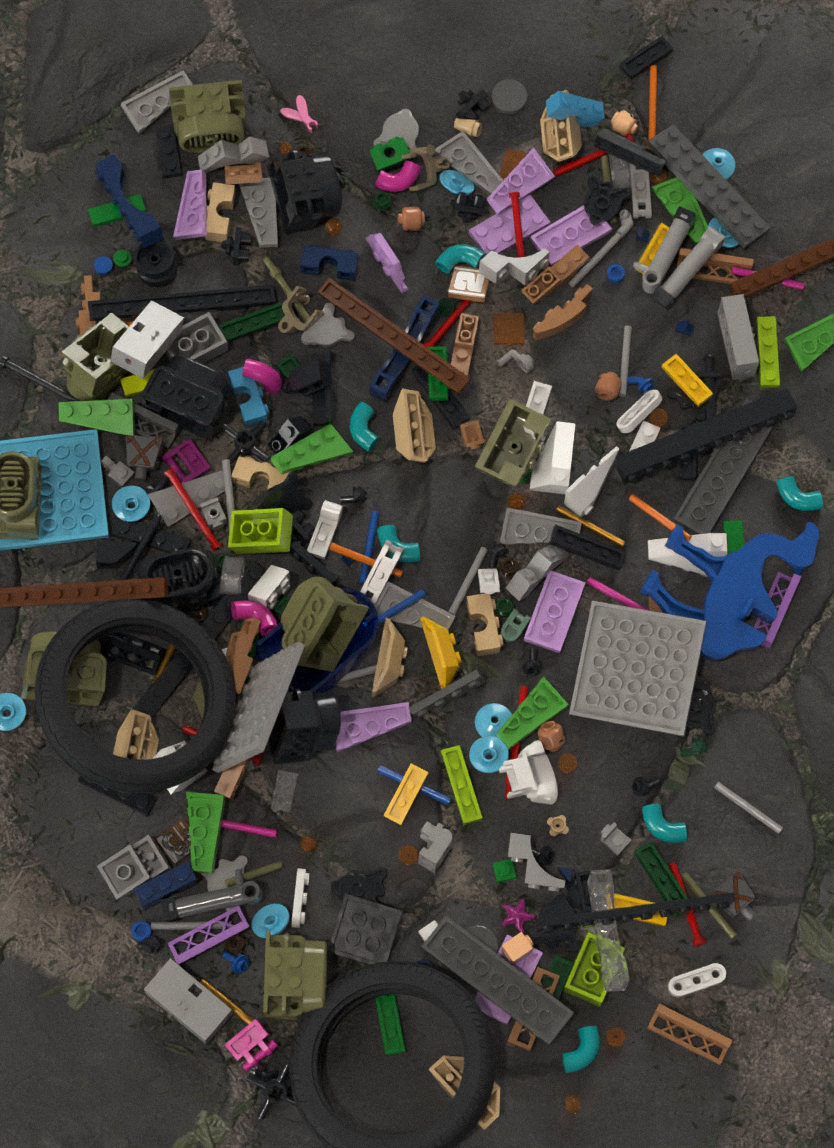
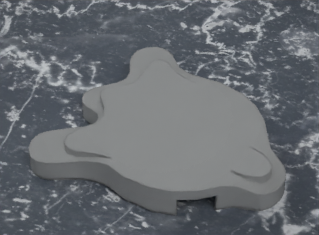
M402 109L400 112L388 117L383 125L382 134L375 139L374 145L379 143L384 145L389 143V140L394 137H403L408 150L417 148L415 142L418 138L419 126L409 109Z
M326 303L322 310L325 315L311 326L308 331H304L301 341L305 345L315 346L318 344L323 345V348H328L340 341H353L355 334L346 329L344 318H334V305Z
M243 855L236 858L233 862L221 859L219 867L214 869L213 874L200 873L207 880L208 891L227 888L225 880L235 877L236 869H240L243 874L248 860ZM237 906L230 907V908H225V909H226V911H229V910H231V909H233V908H235V907H237Z

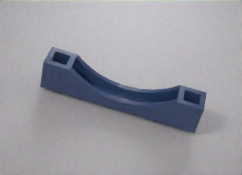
M111 155L95 163L97 168L95 175L98 181H103V188L107 194H111L110 199L113 205H118V212L122 218H126L125 223L128 229L134 231L133 236L136 242H141L145 248L164 239L161 227L153 214L135 208L124 197L123 185L126 177L116 155Z
M423 295L404 332L421 343L439 314L440 303ZM394 349L370 383L369 394L386 402L411 360Z

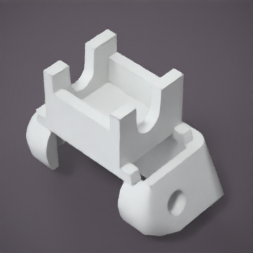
M534 741L521 751L518 758L504 761V766L499 768L500 773L507 772L512 792L507 794L508 799L527 795V798L536 803L553 805L556 802L558 796L557 783L541 741Z

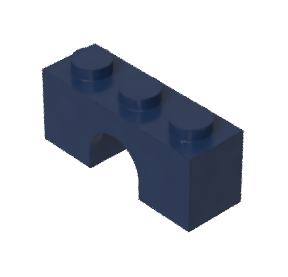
M304 245L300 262V273L319 276L320 268L324 264H333L337 268V278L355 281L359 256L358 253L352 250L341 251L332 247L320 248L316 245Z
M186 862L134 888V891L143 910L146 911L160 904L161 899H164L166 896L178 891L182 893L198 883L189 863Z

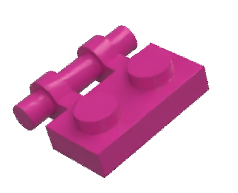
M255 1019L227 1042L225 1046L237 1061L242 1057L246 1058L247 1062L242 1067L249 1071L253 1065L256 1066L265 1056H270L278 1044L274 1039L268 1044L264 1041L270 1034L260 1021ZM259 1045L261 1050L253 1056L250 1051Z

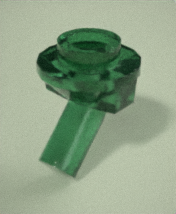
M440 299L438 301L440 303L439 313L443 316H450L455 311L454 306L462 301V299Z
M699 737L698 739L692 738V748L681 749L680 755L681 757H687L707 752V743Z

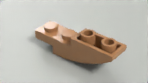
M577 244L551 268L548 266L521 292L533 305L538 303L577 274L576 271L589 261L590 257Z
M91 275L84 276V283H81L82 294H85V300H82L83 310H79V317H76V328H80V334L77 337H81L89 327H94L100 322V320L90 321L88 301L102 300L100 292H94Z
M586 284L583 289L580 287L576 291L572 301L568 300L563 308L558 305L554 309L551 308L546 313L545 319L542 322L539 321L534 326L533 339L539 340L553 336L578 321L586 312L587 305H585V302L592 296L593 288Z
M461 313L451 365L468 377L479 316Z
M255 617L245 619L241 631L232 633L228 643L226 659L232 671L236 695L240 694L244 689L246 676L252 669L253 659L247 655L252 650V642L259 632V624L261 622Z

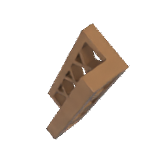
M680 248L677 267L692 250ZM713 253L703 265V267H707L711 272L705 275L698 271L693 279L731 284L738 280L735 274L731 273L732 267L736 266L752 270L754 259ZM723 269L726 270L729 275H727L726 277H720L717 274V271Z
M251 758L224 770L214 792L233 800Z
M537 967L532 981L543 989L541 984L543 975L554 979L552 986L544 989L549 991L550 995H553L560 976ZM515 1021L507 1045L511 1047L518 1046L530 1051L536 1036L528 1029H522L523 1026ZM528 1031L531 1038L528 1045L517 1041L520 1033Z
M661 1004L658 1005L647 1028L721 1065L732 1043L731 1039ZM657 1016L666 1021L667 1028L660 1030L653 1026ZM677 1027L684 1029L686 1037L680 1039L674 1037L672 1029ZM695 1036L702 1038L704 1046L694 1047L690 1038ZM716 1045L723 1049L719 1059L710 1054L708 1047Z

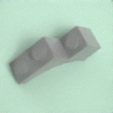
M248 137L238 145L221 140L200 154L198 161L200 170L202 169L207 174L212 170L227 165L263 162L269 157L266 141Z
M543 248L536 254L513 258L497 254L491 250L480 260L479 273L495 284L501 279L504 280L509 274L526 285L530 280H534L542 269L544 270L548 267L550 252Z
M553 545L538 550L527 567L516 572L506 589L519 601L528 597L540 581L556 566L564 562L569 554L564 549Z
M510 833L508 857H512L511 861L523 863V859H527L524 883L528 884V888L540 889V885L548 886L550 891L560 892V888L565 887V880L549 875L538 865L531 850V835Z

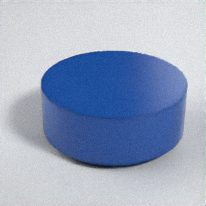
M102 256L95 260L94 268L97 274L106 276L112 272L113 264L110 258Z
M618 264L611 265L607 269V279L614 284L622 282L625 278V269Z
M138 921L132 926L131 933L136 941L143 942L145 937L152 935V930L147 922Z

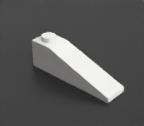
M556 422L545 444V448L532 471L530 490L566 494L570 479L575 432L574 423Z
M617 446L601 459L598 467L592 466L586 476L584 474L580 476L566 490L564 504L576 515L583 517L593 511V505L614 465L615 457L618 456L619 448Z
M726 533L691 535L692 537L688 541L693 546L702 548L715 557L727 555ZM668 538L648 540L649 560L668 566L673 565L683 568L685 571H693L701 576L708 577L685 557L665 547L664 545Z

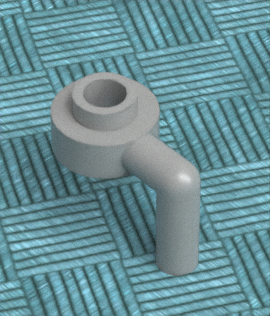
M514 349L497 361L498 366L502 367L513 358L526 373L534 368V360L530 355H520Z

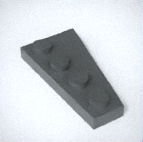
M476 669L409 707V710L415 717H424L429 714V711L442 707L447 702L487 682L484 676Z

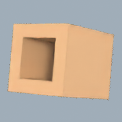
M520 932L501 946V950L509 962L514 965L532 953V946L534 944L528 935L524 936Z

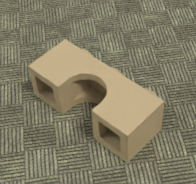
M213 182L212 189H209L208 200H210V204L206 205V240L218 242L227 240L230 231V219L221 217L218 213L223 209L233 210L236 195L235 185Z
M239 456L231 478L232 483L246 488H250L255 479L265 478L269 481L268 490L282 483L289 473L281 474L270 463H259L251 457Z
M485 593L467 596L466 603L470 620H482L487 626L483 631L474 633L473 639L477 657L500 653L503 639L502 635H498L497 628H500L498 616L494 617L493 610H496L494 598L491 599L490 594Z

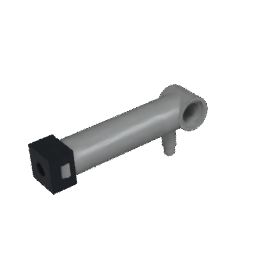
M679 206L674 215V220L650 266L634 262L633 267L644 272L642 287L645 292L652 294L661 286V282L683 240L695 223V212ZM651 279H652V280H655L656 282L650 283V282H648V280H651Z
M713 226L709 227L702 235L698 244L662 286H659L651 295L653 300L668 310L676 301L675 298L705 262L724 244L726 237Z

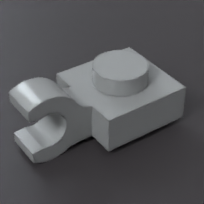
M107 456L101 460V465L110 471L108 478L121 488L135 475V472L121 461L116 465Z

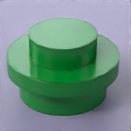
M118 250L113 256V261L116 266L125 268L130 265L132 257L127 250Z

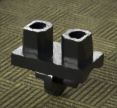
M471 90L468 92L461 91L458 104L461 106L465 103L466 105L456 116L458 118L463 116L464 119L473 120L478 114L471 108L475 105L480 111H483L489 105V102L484 97L486 92L481 90L472 99L471 96L474 93Z
M458 192L455 200H451L450 205L454 206V210H459L458 217H463L464 223H469L470 218L476 219V214L474 213L486 215L487 209L484 207V196L475 194L473 202L469 203L467 202L469 195L464 192Z
M236 227L235 240L233 241L232 236H228L227 240L222 241L221 248L226 250V255H231V251H233V265L239 266V261H249L250 250L241 249V245L251 246L252 234L242 232L241 227Z
M297 509L291 512L293 515L291 540L295 542L298 539L305 546L309 543V538L313 535L315 528L311 523L301 527L299 523L304 520V516Z

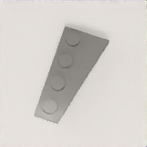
M183 70L122 102L121 108L138 134H140L171 107L169 87L192 85Z
M464 131L435 149V155L447 157L450 161H446V163H450L451 167L489 196L503 181Z
M262 178L263 182L239 184L259 248L278 247L276 198L270 178Z
M222 470L181 483L196 508H199L200 504L215 498L225 491ZM174 486L147 494L158 513L162 515V519L167 527L190 513Z
M507 508L500 542L503 545L549 543L555 524L580 534L582 522Z
M387 582L370 616L377 617L413 594ZM420 599L389 619L393 622L423 628L420 617L424 616L449 631L456 616Z

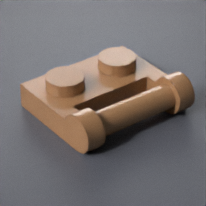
M255 162L256 164L225 166L226 185L263 182L261 162Z

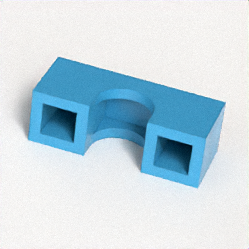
M557 91L546 100L547 117L563 121L569 116H576L577 125L593 128L605 119L603 102Z
M243 367L228 371L234 395L245 393L251 397L248 402L239 405L245 427L249 428L258 425L260 421L267 422L269 410L267 404H263L261 398H264L261 387L257 388L256 380L243 377Z

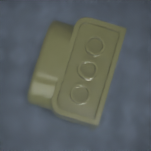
M242 80L169 87L174 133L179 139V145L183 150L191 153H203L221 140L237 145L244 141V131L247 124Z
M110 313L94 327H89L84 335L78 336L71 345L61 352L65 357L63 368L68 372L66 379L67 389L73 397L80 401L103 400L121 383L120 379L124 378L128 372L126 369L110 362L114 344L129 328L127 324L113 313Z
M509 399L475 465L477 471L501 483L516 487L520 484L523 477L525 478L535 468L536 460L545 448V434L551 418Z
M15 451L5 452L0 455V539H39L42 465L39 457H27Z
M313 577L307 579L297 587L282 613L281 627L285 632L282 638V647L285 649L289 645L300 642L305 646L297 665L333 672L369 607L357 604V599L353 595L345 593L339 587H334L326 578Z
M41 632L31 638L30 651L24 665L23 689L20 699L35 700V680L38 666L47 645L57 632ZM95 640L86 646L75 657L69 667L66 681L68 704L99 706L105 692L107 664L105 657L101 655V643L99 640Z
M266 931L263 1004L265 1021H299L306 1012L325 1006L327 943L325 941L305 940L301 936L289 935L287 933L284 935H271L270 931Z

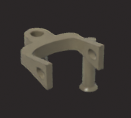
M433 145L411 148L409 153L401 155L402 159L421 155L426 166V182L409 187V191H416L434 185L437 181L436 172L449 168L450 163H446V161L450 160L447 157H432L435 153Z
M296 286L292 292L289 291L287 293V299L282 304L285 316L278 325L282 333L294 334L298 330L306 332L325 315L323 311L315 310L306 323H302L296 317L292 309V303L298 301L303 305H307L310 302L309 295H302L306 291L303 287Z

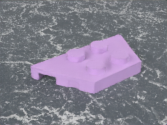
M376 233L366 237V241L374 251L373 255L376 261L382 263L386 276L392 278L401 294L407 292L408 287L403 282L405 277L400 261L382 234Z

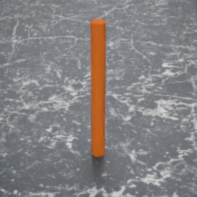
M632 494L629 501L671 531L676 526V524L636 495ZM683 530L685 540L689 541L692 536Z
M331 543L329 550L372 567L376 561L335 543ZM394 568L392 575L400 578L403 571Z

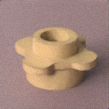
M565 816L550 817L547 820L551 836L555 837L557 834L568 833L569 828L566 826Z

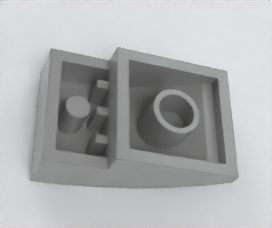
M147 835L133 845H128L97 866L116 900L135 892L134 888L172 870L151 835Z

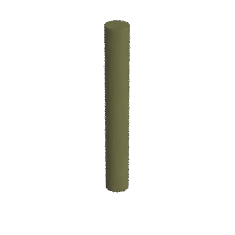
M277 861L243 873V880L245 882L282 869V863ZM235 877L225 880L227 888L236 885Z

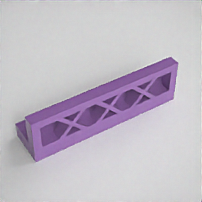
M780 572L777 573L768 595L770 599L779 595L781 605L775 606L778 609L777 617L771 624H766L761 619H757L754 628L757 630L764 628L767 634L765 641L760 645L770 649L801 576L794 574L793 577H789ZM779 579L789 582V587L780 591L777 584Z
M237 906L174 939L168 945L176 963L179 965L250 926L241 908ZM237 911L242 922L236 925L227 923L230 914ZM226 917L225 922L219 921ZM215 922L224 924L222 932L217 935L209 933L212 924ZM208 927L207 932L203 931L202 929ZM197 932L206 934L204 942L200 944L192 942L193 936ZM208 935L214 936L207 940ZM191 936L189 941L184 940L185 938ZM180 941L188 943L187 950L178 955L174 944Z

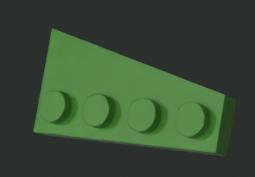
M677 177L652 186L651 190L673 218L679 206L696 213L695 223L691 231L687 233V236L696 246L708 229L707 222L696 197Z
M834 314L784 338V342L801 372L834 344Z
M134 399L59 402V421L135 436Z
M329 424L271 457L270 461L281 474L303 469L308 465H318L326 460L333 461L341 456H351L353 450L335 428Z
M543 677L524 702L519 705L515 713L497 732V737L508 749H511L539 729L543 723L550 721L567 709L569 704Z
M186 792L190 824L189 835L191 837L192 871L213 874L226 797L224 795Z

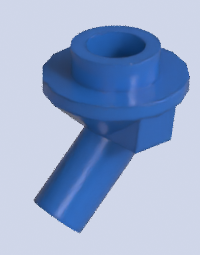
M627 377V384H639L638 391L640 393H646L653 388L654 380L652 378Z
M224 951L222 958L232 963L231 969L236 974H241L248 969L249 958L246 955L239 953L236 957L228 951Z

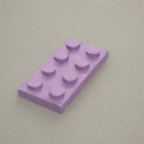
M531 195L519 200L524 241L549 226L550 221ZM512 205L499 214H495L469 229L470 236L481 251L486 253L485 256L491 250L497 254H502L516 246Z
M583 205L530 236V240L538 251L545 248L550 252L549 266L551 268L577 244L583 249L611 233L612 228L607 221L599 225L591 224Z
M554 571L549 572L523 641L560 653L585 582Z
M507 935L503 944L512 939L513 937ZM500 948L497 955L511 964ZM533 948L532 953L512 966L530 979L543 952ZM478 992L475 1001L483 1013L507 1025L511 1016Z

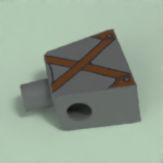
M126 435L127 465L130 469L136 470V480L145 481L147 471L157 470L165 444L162 438Z
M738 871L710 894L711 896L734 893L735 901L729 905L730 907L720 909L731 919L736 918L741 913L749 922L757 914L750 907V904L755 900V896Z

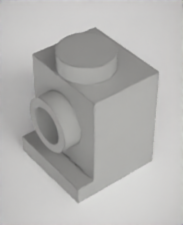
M217 497L200 504L201 513L210 530L221 529L224 527V524H227L225 514Z

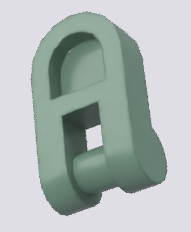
M515 608L502 626V639L507 643L516 642L530 623L531 617L522 615ZM515 620H517V621H519V622H521V623H520V625L518 626L517 624H515V623H513V622H514Z

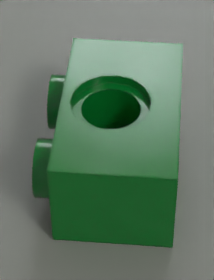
M394 137L389 140V143L384 145L382 143L376 144L369 150L377 174L381 170L387 171L404 164L405 160L411 161V158L402 159L401 155L409 153L403 137ZM392 150L395 155L388 158L385 156V152Z

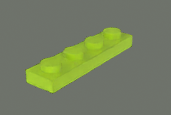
M776 316L757 317L760 388H779Z
M460 745L441 750L463 825L481 821L482 815Z

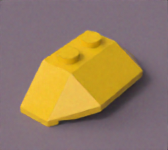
M423 616L420 617L438 680L441 689L452 684L460 669L461 657L459 651H454L453 645L456 644L453 633L449 634L448 629Z

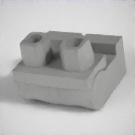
M427 821L420 835V838L427 842V849L423 847L420 851L418 864L435 874L450 851L452 834L449 830L443 829L444 825L438 823L437 826H434Z

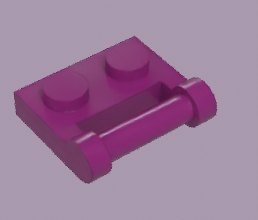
M191 439L186 440L162 457L165 463H168L171 468L175 469L174 473L180 480V483L197 479L211 471V467ZM178 456L191 473L190 475L186 476L174 457Z

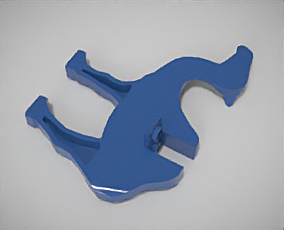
M808 522L805 525V531L793 541L776 534L763 533L751 539L740 550L726 556L715 557L704 549L693 546L686 541L683 535V527L677 524L664 546L685 557L694 566L701 569L712 581L705 596L703 610L675 600L661 585L659 574L654 570L648 575L640 593L650 596L665 614L707 621L701 650L702 657L715 661L724 659L737 651L753 650L764 642L767 635L743 622L746 616L752 614L768 624H771L777 617V609L762 583L761 571L764 560L768 556L780 557L793 568L794 574L800 575L814 560L819 529L813 522Z

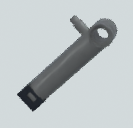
M236 869V886L181 898L161 899L163 918L167 922L181 920L182 917L244 904H257L263 898V891L256 882L247 881L244 883L241 870ZM252 888H255V895L252 897H248V891Z

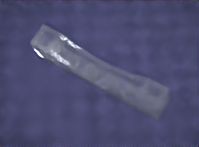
M611 869L591 870L587 884L592 912L615 909ZM616 921L610 925L596 923L594 927L605 992L625 991L630 980L627 962L619 943Z

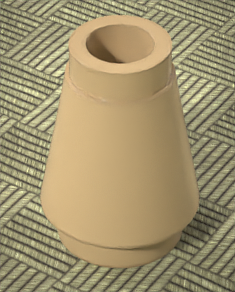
M457 118L454 122V129L461 132L464 131L466 135L472 138L479 137L482 123H479L478 120Z

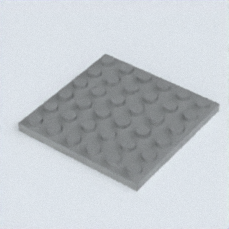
M592 601L569 715L685 736L707 621Z
M296 642L252 666L250 673L247 675L248 681L240 693L241 697L235 704V714L229 736L218 755L212 761L214 763L213 771L220 773L264 752L304 649V644Z

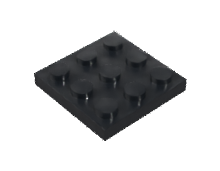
M345 894L328 952L367 964L388 962L403 911Z

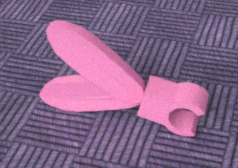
M297 96L296 104L298 111L290 108H282L280 110L284 117L303 122L310 133H312L311 125H315L316 129H318L317 121L308 116L307 104L303 96Z

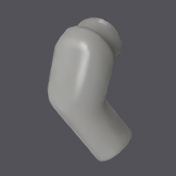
M622 210L619 213L622 226L617 230V233L622 238L633 227L632 215L628 210Z

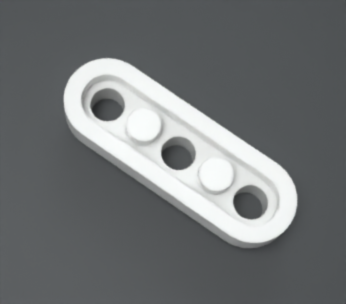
M658 390L646 392L618 419L616 425L621 433L632 432L639 423L659 406L662 397Z
M300 868L297 870L292 914V927L300 928V924L305 922V912H302V905L307 903V893H304V886L309 884V873H306V869Z
M714 963L675 976L668 984V991L672 996L679 998L718 985L724 981L726 970L721 964ZM712 972H717L719 977L714 978ZM698 978L700 984H695L693 979ZM676 984L681 986L680 991L675 990L674 986Z

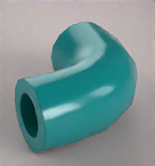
M457 244L447 248L435 261V265L439 270L447 274L458 263H467L474 268H478L480 260L485 257L486 253L468 244Z
M360 402L350 418L349 430L353 440L361 448L371 452L379 441V436L368 428V422L375 414V411L366 403Z
M793 476L782 478L776 482L783 500L792 508L800 511L823 509V499L819 490L810 493L802 492L798 489Z
M385 525L377 529L378 539L382 548L387 540L391 541L396 547L401 546L404 548L398 560L399 562L420 561L418 542H401L397 537L394 525ZM389 551L387 552V555L393 558L394 554Z
M660 804L642 807L646 827L654 837L669 843L687 841L685 823L674 824L667 822L663 818Z
M587 1026L578 1029L579 1047L575 1051L562 1053L565 1073L576 1072L586 1068L595 1060L600 1049L598 1026Z

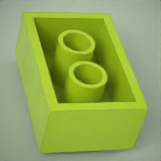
M284 508L232 511L228 548L237 554L290 552L293 515Z
M588 932L563 991L601 1007L625 948Z

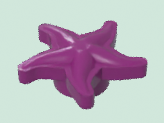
M521 899L520 904L515 908L506 904L502 905V908L508 913V917L502 923V927L513 924L519 932L524 933L522 928L523 922L535 918V914L530 915L524 911V899Z

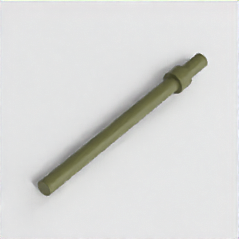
M270 257L264 258L263 262L270 270L269 274L274 280L276 279L286 295L289 291L292 292V289L283 278V273L279 267L274 265ZM294 301L292 304L306 323L310 317L300 302Z

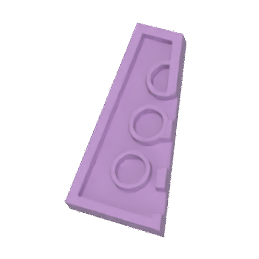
M533 147L506 179L492 192L487 201L496 214H499L512 205L509 193L520 192L519 200L553 180L555 176Z
M202 169L187 171L173 235L177 240L207 236L206 172Z
M409 702L340 712L341 729L336 741L337 752L410 724Z

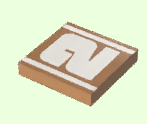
M455 265L448 298L485 302L490 280L481 275L478 268Z

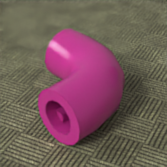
M405 160L401 171L397 174H390L381 170L374 187L392 193L404 191L413 185L422 167Z
M249 358L246 359L242 372L243 377L262 383L264 390L269 394H277L281 391L282 380L277 371L265 363Z
M254 601L232 602L231 612L235 621L255 617L261 621L259 631L262 636H271L278 632L279 627L274 615L263 604Z

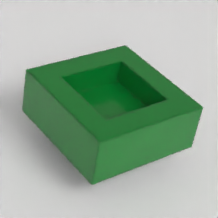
M511 859L492 863L497 884L517 878Z

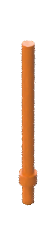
M655 65L650 66L648 140L656 136L657 66Z

